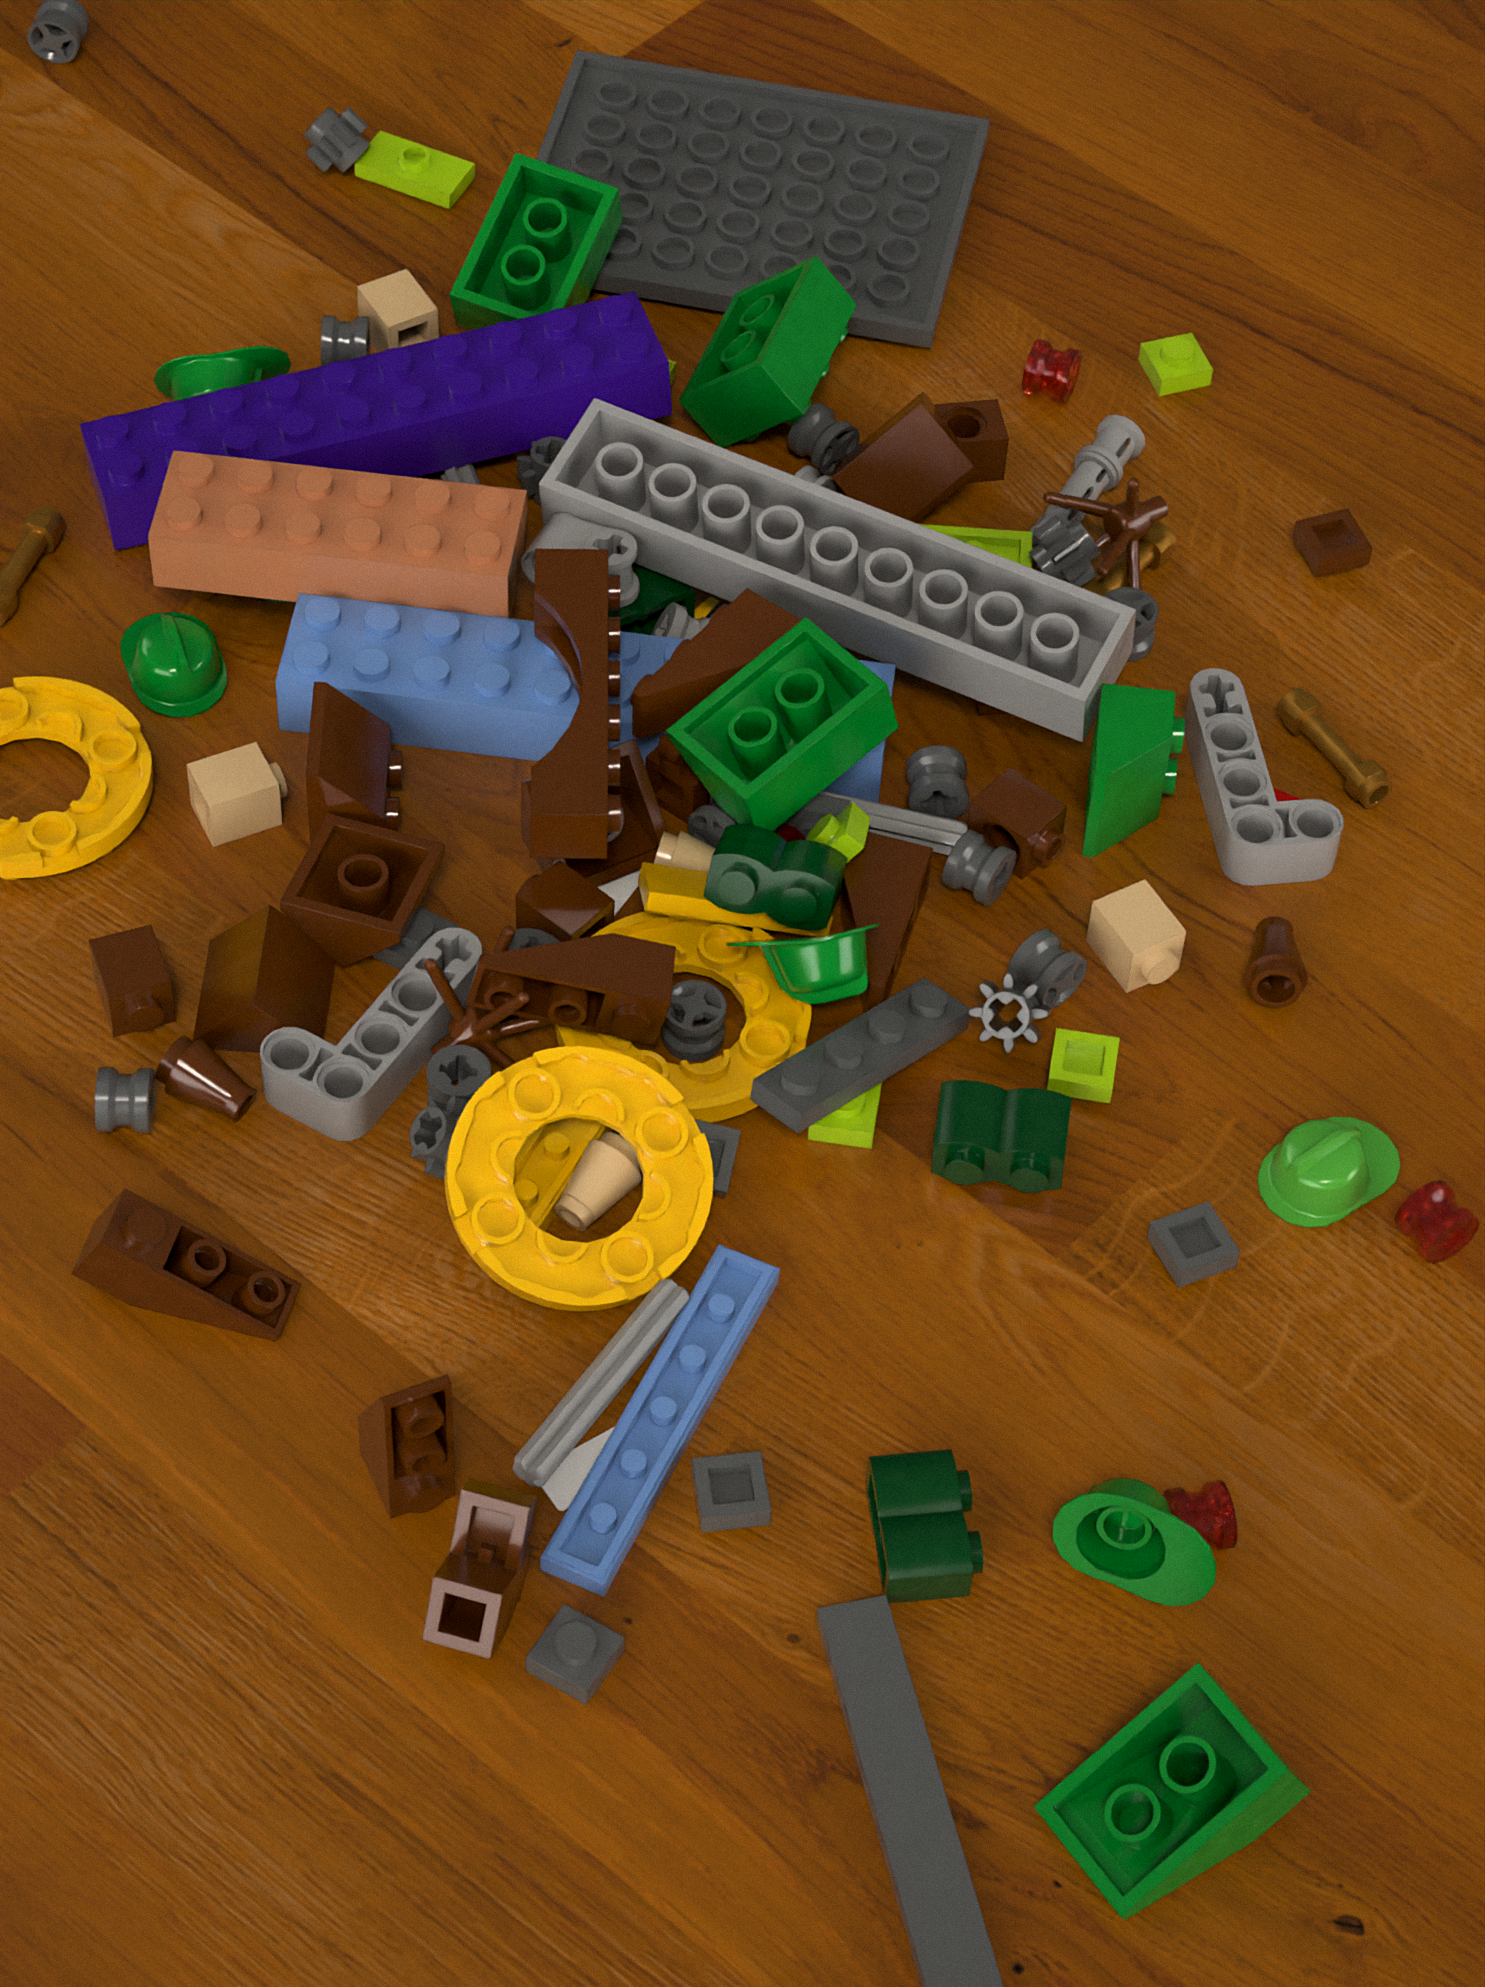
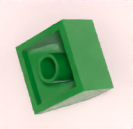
M1102 683L1089 762L1082 856L1095 857L1156 820L1159 816L1162 794H1174L1178 758H1169L1170 753L1181 754L1185 731V718L1174 716L1176 691Z

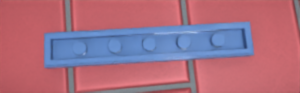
M718 1245L691 1292L689 1301L682 1308L540 1557V1570L602 1597L605 1596L779 1282L780 1268L723 1245Z

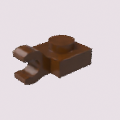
M664 734L660 737L658 746L646 756L645 768L659 807L688 824V818L699 806L708 805V791L668 738V735Z

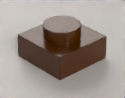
M1348 508L1295 522L1292 538L1316 577L1369 564L1372 546Z

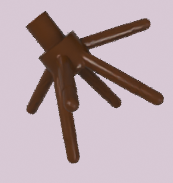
M1133 477L1127 482L1126 500L1118 504L1063 495L1056 492L1045 493L1043 499L1048 504L1066 507L1103 518V526L1106 533L1094 540L1100 551L1112 543L1113 545L1097 567V574L1105 576L1125 548H1127L1128 587L1141 590L1138 539L1148 535L1151 523L1167 516L1168 507L1165 500L1157 495L1143 502L1139 501V481Z
M506 926L503 928L492 953L508 950L515 934L513 927ZM428 958L424 962V967L431 977L433 984L453 1016L447 1023L449 1033L431 1047L432 1055L439 1049L450 1045H467L477 1048L505 1070L516 1062L494 1044L499 1037L552 1024L524 1017L499 1023L528 1003L529 995L524 991L519 992L492 1011L471 1006L463 1008L436 960Z

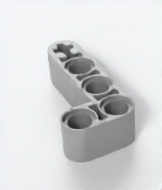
M1219 668L1201 670L1193 676L1190 682L1184 713V736L1219 863L1224 874L1233 882L1249 886L1314 881L1326 877L1331 873L1335 865L1344 827L1341 812L1331 803L1320 799L1277 802L1243 684L1236 675L1227 670Z
M445 928L434 933L336 1046L297 1027H283L272 1031L264 1038L260 1045L263 1094L267 1102L278 1111L329 1138L338 1141H352L364 1136L430 1060L432 1056L431 1047L449 1033L447 1023L453 1016L425 969V960L428 958L436 960L461 1005L465 1008L480 955H482V944L478 937L471 931L462 928Z

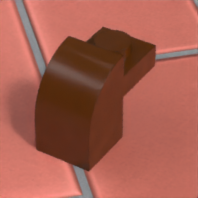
M471 1478L468 1479L461 1489L450 1553L433 1577L422 1640L491 1659L507 1632L526 1578L532 1548L528 1547L537 1496Z

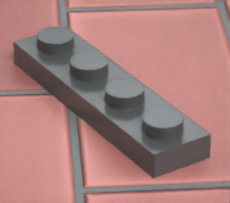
M924 977L753 1080L750 1099L793 1131L799 1133L967 1030L970 1008Z

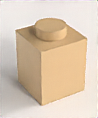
M408 269L357 286L358 316L369 317L370 343L377 353L391 348H400L439 338L438 308Z
M257 742L187 764L191 806L213 847L282 825L281 799L288 796L286 781L278 763L268 764Z
M1146 879L1092 901L1086 942L1126 993L1148 983L1153 985L1159 984L1179 970L1186 930Z

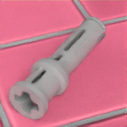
M1108 415L1103 418L1096 430L1097 437L1091 445H1086L1078 451L1074 459V472L1058 493L1096 500L1102 491H1108L1116 487L1123 477V467L1128 460L1138 457L1146 445L1142 430L1132 420L1121 415ZM1126 439L1129 441L1127 446L1124 444ZM1050 504L1035 525L1029 529V532H1032V549L1040 544L1033 531L1056 515L1059 521L1066 526L1076 518L1081 521L1086 513Z

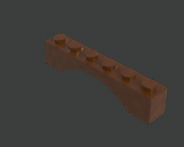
M535 549L534 635L555 653L569 672L580 702L566 732L553 749L531 767L530 858L607 859V834L620 833L621 796L608 795V787H620V749H608V741L620 742V704H608V697H620V660H608V654H620V617H608V611H620V575L608 574V549Z

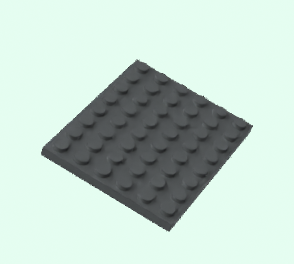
M577 50L536 160L619 188L623 221L592 289L618 294L635 291L638 298L726 312L736 292L817 256L857 303L846 326L848 328L847 334L932 348L988 140L990 119Z

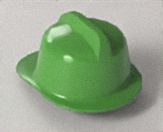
M1330 1117L1327 1119L1309 1120L1294 1127L1283 1138L1282 1142L1276 1145L1263 1159L1257 1176L1259 1194L1269 1211L1286 1223L1304 1228L1326 1227L1344 1219L1355 1210L1383 1195L1395 1184L1401 1165L1398 1150L1388 1135L1371 1123L1353 1117Z

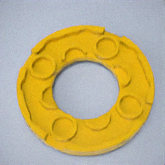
M44 676L13 678L14 686L0 689V746L13 740L31 738L61 742L78 752L90 770V780L83 796L78 801L72 800L68 810L64 812H44L38 814L29 822H19V819L15 816H12L9 820L0 818V878L15 880L19 878L43 877L82 867L109 854L131 834L145 814L153 790L154 775L151 750H149L148 744L141 733L140 723L123 704L105 692L73 680Z
M643 911L617 920L592 935L591 937L615 933L676 946L673 973L688 972L711 977L729 988L743 1006L746 1023L740 1033V1039L730 1049L723 1050L722 1055L707 1062L689 1064L687 1060L680 1061V1065L668 1063L655 1052L637 1049L630 1040L555 1024L559 1047L588 1046L607 1049L632 1057L655 1070L684 1097L683 1103L694 1119L712 1123L741 1115L758 1107L759 1105L750 1099L753 1080L808 1046L812 1015L811 1004L792 998L780 988L760 946H726V942L774 939L762 929L753 928L751 932L737 925Z
M563 1046L534 1052L532 1057L517 1062L501 1072H496L475 1092L465 1106L457 1121L446 1156L444 1179L448 1210L453 1226L469 1255L489 1277L509 1292L540 1306L565 1311H598L621 1306L648 1294L659 1280L670 1278L683 1264L696 1245L707 1221L713 1196L714 1178L710 1148L705 1133L701 1134L693 1116L683 1103L684 1097L669 1081L649 1066L624 1054L597 1047ZM568 1117L596 1120L619 1132L635 1151L643 1174L642 1198L633 1218L611 1236L588 1243L560 1240L539 1229L524 1212L513 1185L515 1159L525 1140L543 1125Z

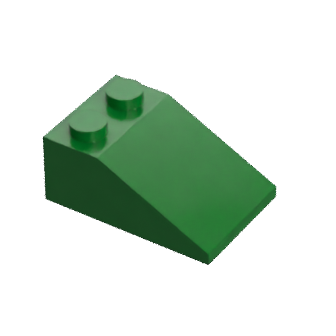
M1198 1662L1033 1807L1119 1916L1127 1920L1258 1839L1306 1797L1311 1790L1224 1686Z

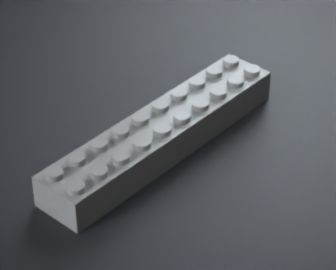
M596 398L593 399L538 484L543 526L553 514L562 512L608 528L624 530L636 539L638 554L633 562L635 564L730 602L734 601L748 588L801 620L807 617L845 648L883 663L896 664V668L1080 742H1083L1097 716L1102 683L1115 684L1133 651L1136 609ZM618 546V554H621V548Z

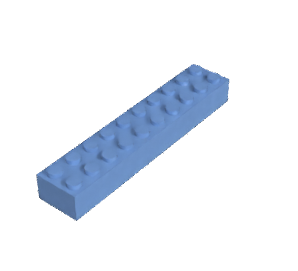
M303 593L298 594L275 680L279 730L309 733L314 682H327L388 723L391 728L392 744L539 761L553 749L569 728L580 702L569 672L555 653L534 635V621ZM620 631V654H608V660H620V697H608V704H620V742L608 741V748L629 739H636L645 765L646 756L658 746L660 737L667 734L664 731L642 739L633 736V706H631L630 700L637 683L645 675H653L671 658L676 647L685 639ZM859 660L887 683L892 700L896 664ZM887 738L824 790L879 802Z

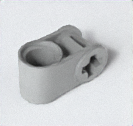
M560 512L553 514L522 556L521 566L523 572L535 584V549H608V574L620 575V608L631 604L637 599L640 592L639 579L632 568V563L638 554L636 539L624 530L608 528L588 522L569 513ZM618 546L621 548V554H618Z

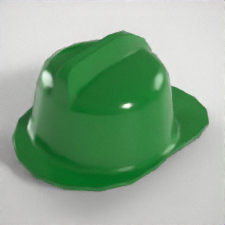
M269 346L244 347L214 354L181 356L167 361L156 370L154 383L161 393L172 398L174 402L215 392L223 388H232L270 379L278 375H287L291 367V361L286 352Z
M165 612L141 618L126 629L120 640L121 657L133 691L140 703L156 714L171 718L193 717L209 711L222 699L227 687L226 665L216 638L205 622L192 615Z
M880 923L825 937L726 942V946H760L782 990L792 998L809 1004L827 1003L862 994L867 989L869 980L867 972L866 930L878 927Z
M1120 1477L1090 1487L1088 1493L1080 1494L1063 1504L1053 1520L1052 1539L1060 1556L1074 1569L1095 1579L1111 1583L1148 1601L1166 1606L1190 1605L1205 1598L1216 1581L1217 1563L1207 1541L1194 1527L1177 1516L1172 1515L1168 1503L1162 1494L1153 1486L1139 1479Z

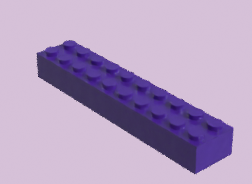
M634 291L567 308L554 309L550 312L513 321L500 322L492 326L467 332L445 335L437 339L400 348H391L383 352L354 359L332 362L328 365L287 375H278L270 379L241 386L223 388L215 392L174 402H165L157 406L128 413L106 416L102 419L79 425L90 477L116 551L149 543V530L173 450L419 477L451 469L452 467H459L531 449V442L545 437H560L567 440L594 398L650 420L672 415L670 372L668 359Z

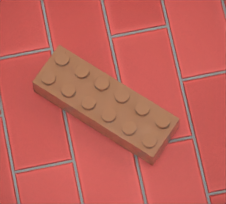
M173 450L148 534L154 586L297 602L298 594L303 593L511 618L522 569L521 559L525 553L528 541L527 490Z

